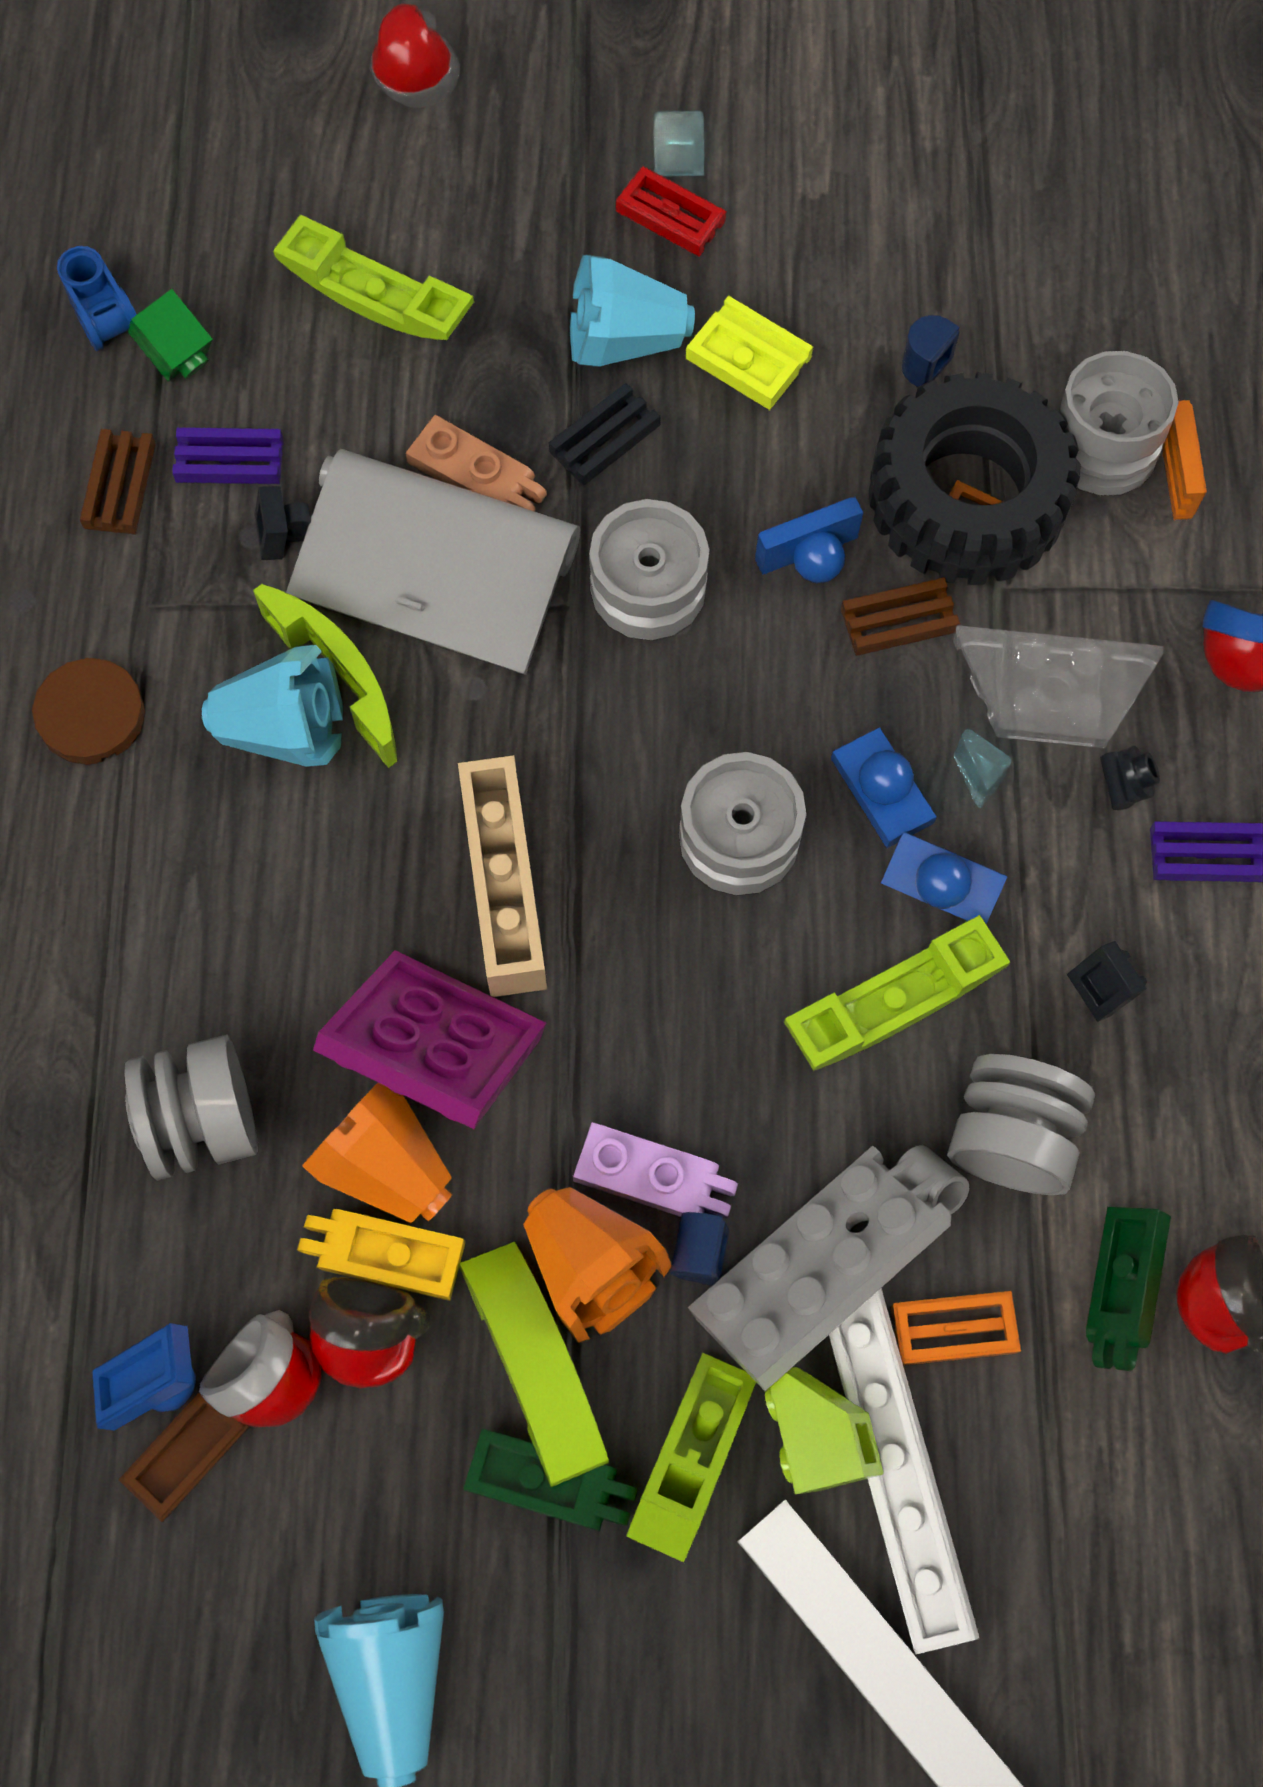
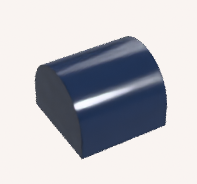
M937 315L924 316L912 324L909 329L902 360L903 374L910 383L919 387L934 380L953 359L960 333L959 326Z
M697 1212L681 1214L670 1270L671 1275L687 1281L711 1286L721 1279L730 1232L722 1216Z

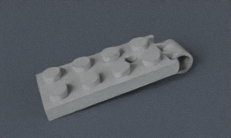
M919 1145L911 1148L901 1157L897 1166L891 1170L883 1165L884 1159L880 1151L874 1146L870 1147L688 1307L695 1319L764 1391L770 1388L951 1226V1214L956 1212L965 1202L969 1193V1182L927 1146ZM869 1221L868 1226L863 1231L858 1233L850 1232V1229L855 1224Z

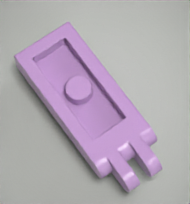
M593 1122L591 1123L573 1176L574 1182L680 1217L685 1212H705L728 1218L731 1205L711 1198L710 1193L712 1190L724 1195L734 1196L738 1186L737 1182L717 1175L719 1165L715 1162Z

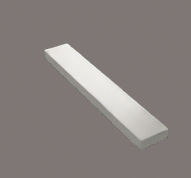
M880 1288L829 1334L845 1397L867 1411L870 1416L884 1475L869 1478L868 1482L914 1652L919 1654L976 1640L979 1638V1634L882 1288Z
M786 1500L779 1504L738 1541L937 1787H1023Z

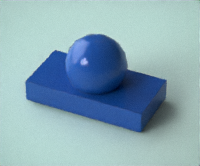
M850 497L759 532L755 561L762 575L794 563L796 571L807 581L818 584L829 582L835 578L845 564L846 556L843 544L858 538L863 511L856 497Z
M880 727L832 752V762L886 848L898 843L903 832L913 835L934 824L937 816L915 784L910 762L903 755L894 751Z
M903 832L881 884L967 921L980 915L985 924H987L1008 876L907 832Z
M170 1323L92 1371L97 1428L115 1431L151 1409L158 1412L177 1410L187 1402L194 1393L196 1374L191 1365L187 1326Z

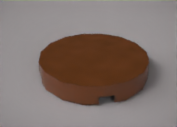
M84 658L67 662L47 676L37 689L32 713L35 729L51 752L68 762L90 765L103 762L101 758L109 757L114 753L117 756L131 746L141 732L145 717V707L140 689L127 670L109 660Z

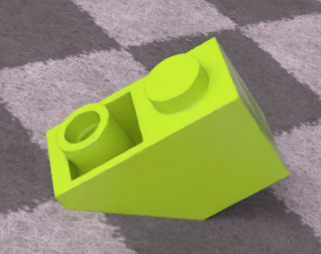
M792 1367L765 1391L767 1408L771 1417L778 1421L784 1445L780 1449L782 1471L788 1482L793 1483L795 1494L817 1492L884 1475L870 1416L867 1411L799 1367Z

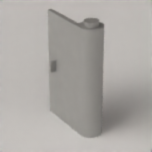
M344 449L337 451L334 457L328 456L323 462L319 475V485L322 486L286 593L300 600L526 675L559 576L564 577L568 573L575 557L580 538V526Z

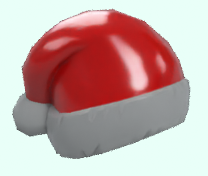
M277 1310L266 1315L259 1314L243 1326L212 1364L200 1383L199 1392L204 1400L216 1411L225 1416L232 1417L240 1423L251 1427H279L303 1414L315 1399L321 1383L322 1367L312 1351L311 1341L293 1331V1322L289 1315Z

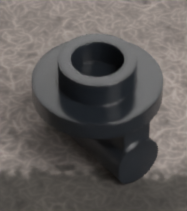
M1131 746L1122 751L1106 753L1100 757L1113 810L1130 808L1134 803L1154 796V785L1160 782V774L1157 764L1150 753L1142 754L1136 746Z

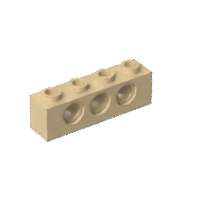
M514 755L458 763L490 996L497 997L546 990L545 967Z

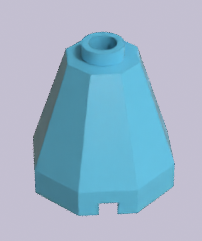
M582 256L573 291V299H579L577 313L571 312L570 320L571 356L574 362L590 366L608 365L680 348L684 337L692 335L695 309L694 306L687 305L686 294L614 260L599 256Z
M317 645L294 647L216 685L208 693V699L202 705L204 726L222 745L306 767L327 765L341 748L342 733L332 734V721L343 720V703L333 663L328 658L317 659L316 657L322 651Z

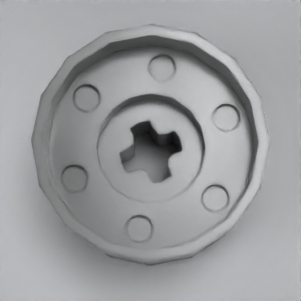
M1128 351L1101 352L1084 359L1071 372L1059 412L1068 423L1065 433L1071 432L1075 436L1079 449L1076 456L1081 464L1078 489L1097 495H1121L1140 487L1153 474L1179 402L1174 382L1164 368L1149 358Z
M228 1034L189 1044L187 1046V1072L181 1074L167 1050L155 1054L154 1067L156 1079L149 1062L144 1056L132 1058L125 1062L127 1091L125 1103L130 1129L137 1148L142 1152L144 1161L155 1180L169 1178L174 1174L173 1150L181 1168L186 1173L195 1171L198 1164L197 1142L205 1141L211 1156L218 1165L257 1154L258 1142L251 1102L236 1050Z
M1004 1054L978 1056L970 1074L974 1083L969 1084L964 1094L967 1104L977 1112L965 1113L959 1116L947 1157L953 1164L965 1172L1010 1189L1051 1196L1066 1194L1070 1190L1080 1154L1076 1145L1066 1138L1081 1136L1086 1131L1088 1121L1084 1114H1087L1092 1109L1095 1098L1092 1087L1076 1075L1034 1059Z

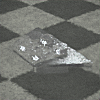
M958 625L953 635V643L956 650H962L972 672L970 680L978 697L984 700L987 705V717L997 737L1106 748L1147 679L1157 666L1164 651V646Z

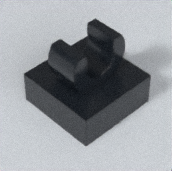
M259 486L254 516L261 560L283 559L286 541H304L307 526L311 523L309 506L307 503L302 502L290 503L284 506L281 486Z
M1116 941L1098 948L1067 974L1097 1022L1112 1016L1147 989L1145 986L1147 983L1146 978L1138 976L1128 961L1131 957L1126 950H1121Z

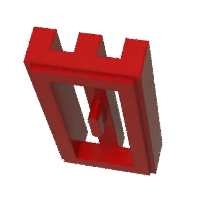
M644 166L641 167L616 199V212L698 257L703 253L705 243H710L715 237L716 228L721 229L726 222L725 210ZM641 187H644L652 191L653 193L663 197L664 199L660 200L654 197L653 195L642 190ZM680 207L705 220V223L680 211Z

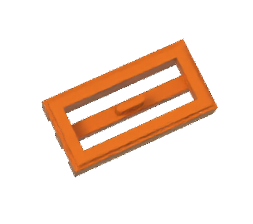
M1190 400L1178 401L1173 422L1162 446L1173 520L1192 519L1207 492L1193 405L1190 404Z
M1012 1291L900 1302L891 1305L892 1318H894L895 1322L894 1334L903 1365L1008 1355L1021 1352ZM990 1307H1000L1002 1315L999 1318L909 1327L907 1317ZM1003 1330L1005 1334L1004 1341L912 1350L911 1340Z

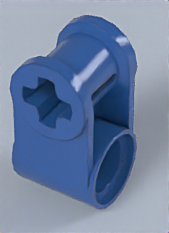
M76 246L65 251L57 264L59 277L88 340L95 351L104 348L103 342L128 331L131 319L137 314L126 293L121 287L119 288L101 255L96 250L88 246Z

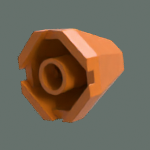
M377 1083L361 1099L348 1116L329 1134L302 1165L319 1182L410 1223L420 1214L427 1221H430L452 1196L445 1188L452 1177L404 1095L397 1094L380 1083Z
M571 1187L557 1191L555 1189H548L539 1194L528 1207L527 1212L529 1216L523 1224L555 1310L563 1325L578 1343L590 1339L585 1331L586 1328L593 1326L601 1335L618 1326L647 1302L657 1289L650 1280L655 1270L657 1269L665 1277L672 1266L666 1249L650 1231Z

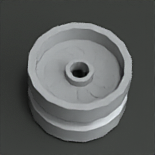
M651 499L625 503L603 518L593 533L589 553L591 570L590 591L595 609L609 627L627 637L646 640L673 636L690 625L704 605L707 586L709 546L704 529L684 509L670 502Z
M749 752L722 755L706 763L687 783L681 804V821L679 826L682 857L695 877L714 890L733 895L760 893L783 879L795 863L807 815L803 791L791 772L769 757Z

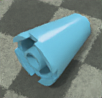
M424 1594L394 1595L360 1601L361 1609L354 1611L353 1616L343 1618L342 1606H338L318 1614L314 1619L316 1635L362 1773L365 1777L377 1778L378 1787H400L410 1784L416 1780L415 1772L426 1767L428 1763L444 1610L442 1598L437 1597L429 1603L428 1595Z

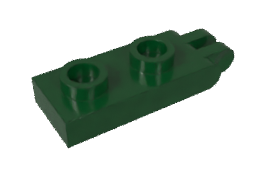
M1107 1207L1086 1325L1087 1340L1090 1343H1094L1092 1361L1096 1368L1111 1369L1114 1366L1117 1370L1132 1371L1136 1365L1138 1349L1147 1348L1150 1344L1171 1216L1160 1209Z
M483 1428L481 1429L463 1488L464 1491L596 1531L601 1530L603 1520L628 1526L631 1513L607 1505L610 1495L635 1501L638 1489L614 1481L617 1469L607 1465H602L551 1487L533 1443Z

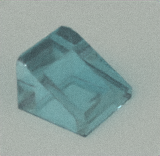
M655 112V173L661 176L704 175L703 112Z
M966 729L963 732L954 754V758L973 800L981 809L1003 782L1012 760L1008 755L971 729Z

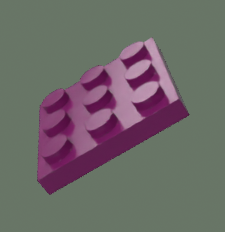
M394 950L318 1032L313 1051L335 1061L344 1068L352 1069L387 1086L397 1094L405 1095L440 1112L450 1120L460 1122L475 1129L540 1041L546 1022Z

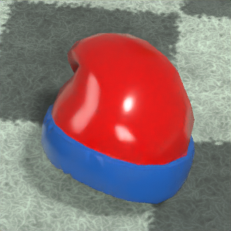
M1210 600L1203 618L1205 658L1213 675L1225 685L1243 692L1263 691V614L1247 612L1222 602Z

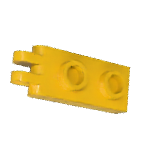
M333 1209L330 1219L307 1215L304 1228L326 1234L324 1243L300 1238L297 1251L319 1257L318 1269L451 1301L460 1266L459 1263L461 1262L465 1247V1240L463 1238L340 1209Z

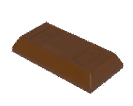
M199 1392L119 1478V1481L161 1522H164L250 1426L216 1411L204 1400Z

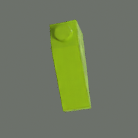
M702 1353L626 1537L677 1560L685 1561L756 1384V1381L746 1371Z

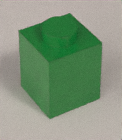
M173 289L169 290L131 319L128 329L129 335L168 382L180 373L185 379L191 377L209 361L205 354L208 352L213 339Z

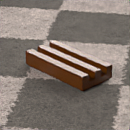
M101 428L80 516V522L84 529L136 535L156 445L152 434L142 433L141 438H137L130 431H121L120 436L113 435L111 429ZM113 450H117L107 491V496L104 504V509L102 513V518H100L98 516L106 486ZM133 451L137 452L123 519L118 520L116 519V514L125 483L130 452Z
M945 577L842 601L841 612L855 656L958 632L960 621L958 615L953 613L954 603L952 597L947 595L948 586ZM940 613L941 616L940 619L867 636H862L861 631L886 625L903 624L911 619Z

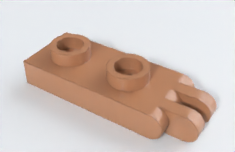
M437 415L433 416L406 452L409 465L436 480L528 510L535 511L534 505L529 500L540 504L547 495L546 490L540 484L533 481L535 474L529 467Z

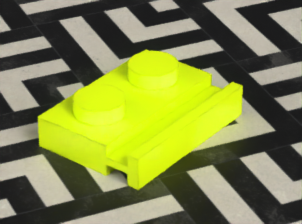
M728 296L724 300V306L718 313L715 311L686 347V359L768 410H771L798 376L800 368L812 358L813 346Z

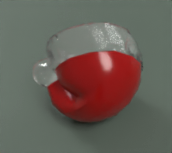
M403 3L396 5L383 18L378 32V41L371 55L370 72L378 87L389 98L405 106L426 108L443 101L448 94L454 91L453 88L457 86L460 65L456 53L447 40L435 31L437 26L435 17L428 11H420L413 4Z

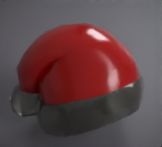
M1255 1235L1228 1237L1219 1241L1217 1245L1208 1247L1195 1255L1182 1271L1176 1290L1178 1312L1188 1331L1201 1344L1212 1351L1227 1354L1243 1347H1248L1254 1352L1263 1353L1262 1250Z
M345 1277L325 1279L320 1283L309 1311L312 1351L324 1372L340 1384L356 1388L380 1387L402 1376L413 1363L416 1339L423 1336L430 1327L431 1316L422 1306H416L414 1299L408 1293L399 1289L361 1279Z

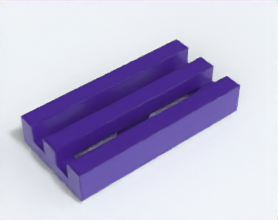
M177 427L176 438L178 446H175L174 450L176 464H173L172 471L176 483L280 484L283 449L281 429ZM189 460L220 461L221 464H240L241 461H260L270 463L269 465H209L189 464Z
M1154 821L1150 827L1153 880L1263 882V823ZM1164 840L1249 841V844L1164 842ZM1165 857H1196L1198 859L1250 858L1251 865L1166 863Z

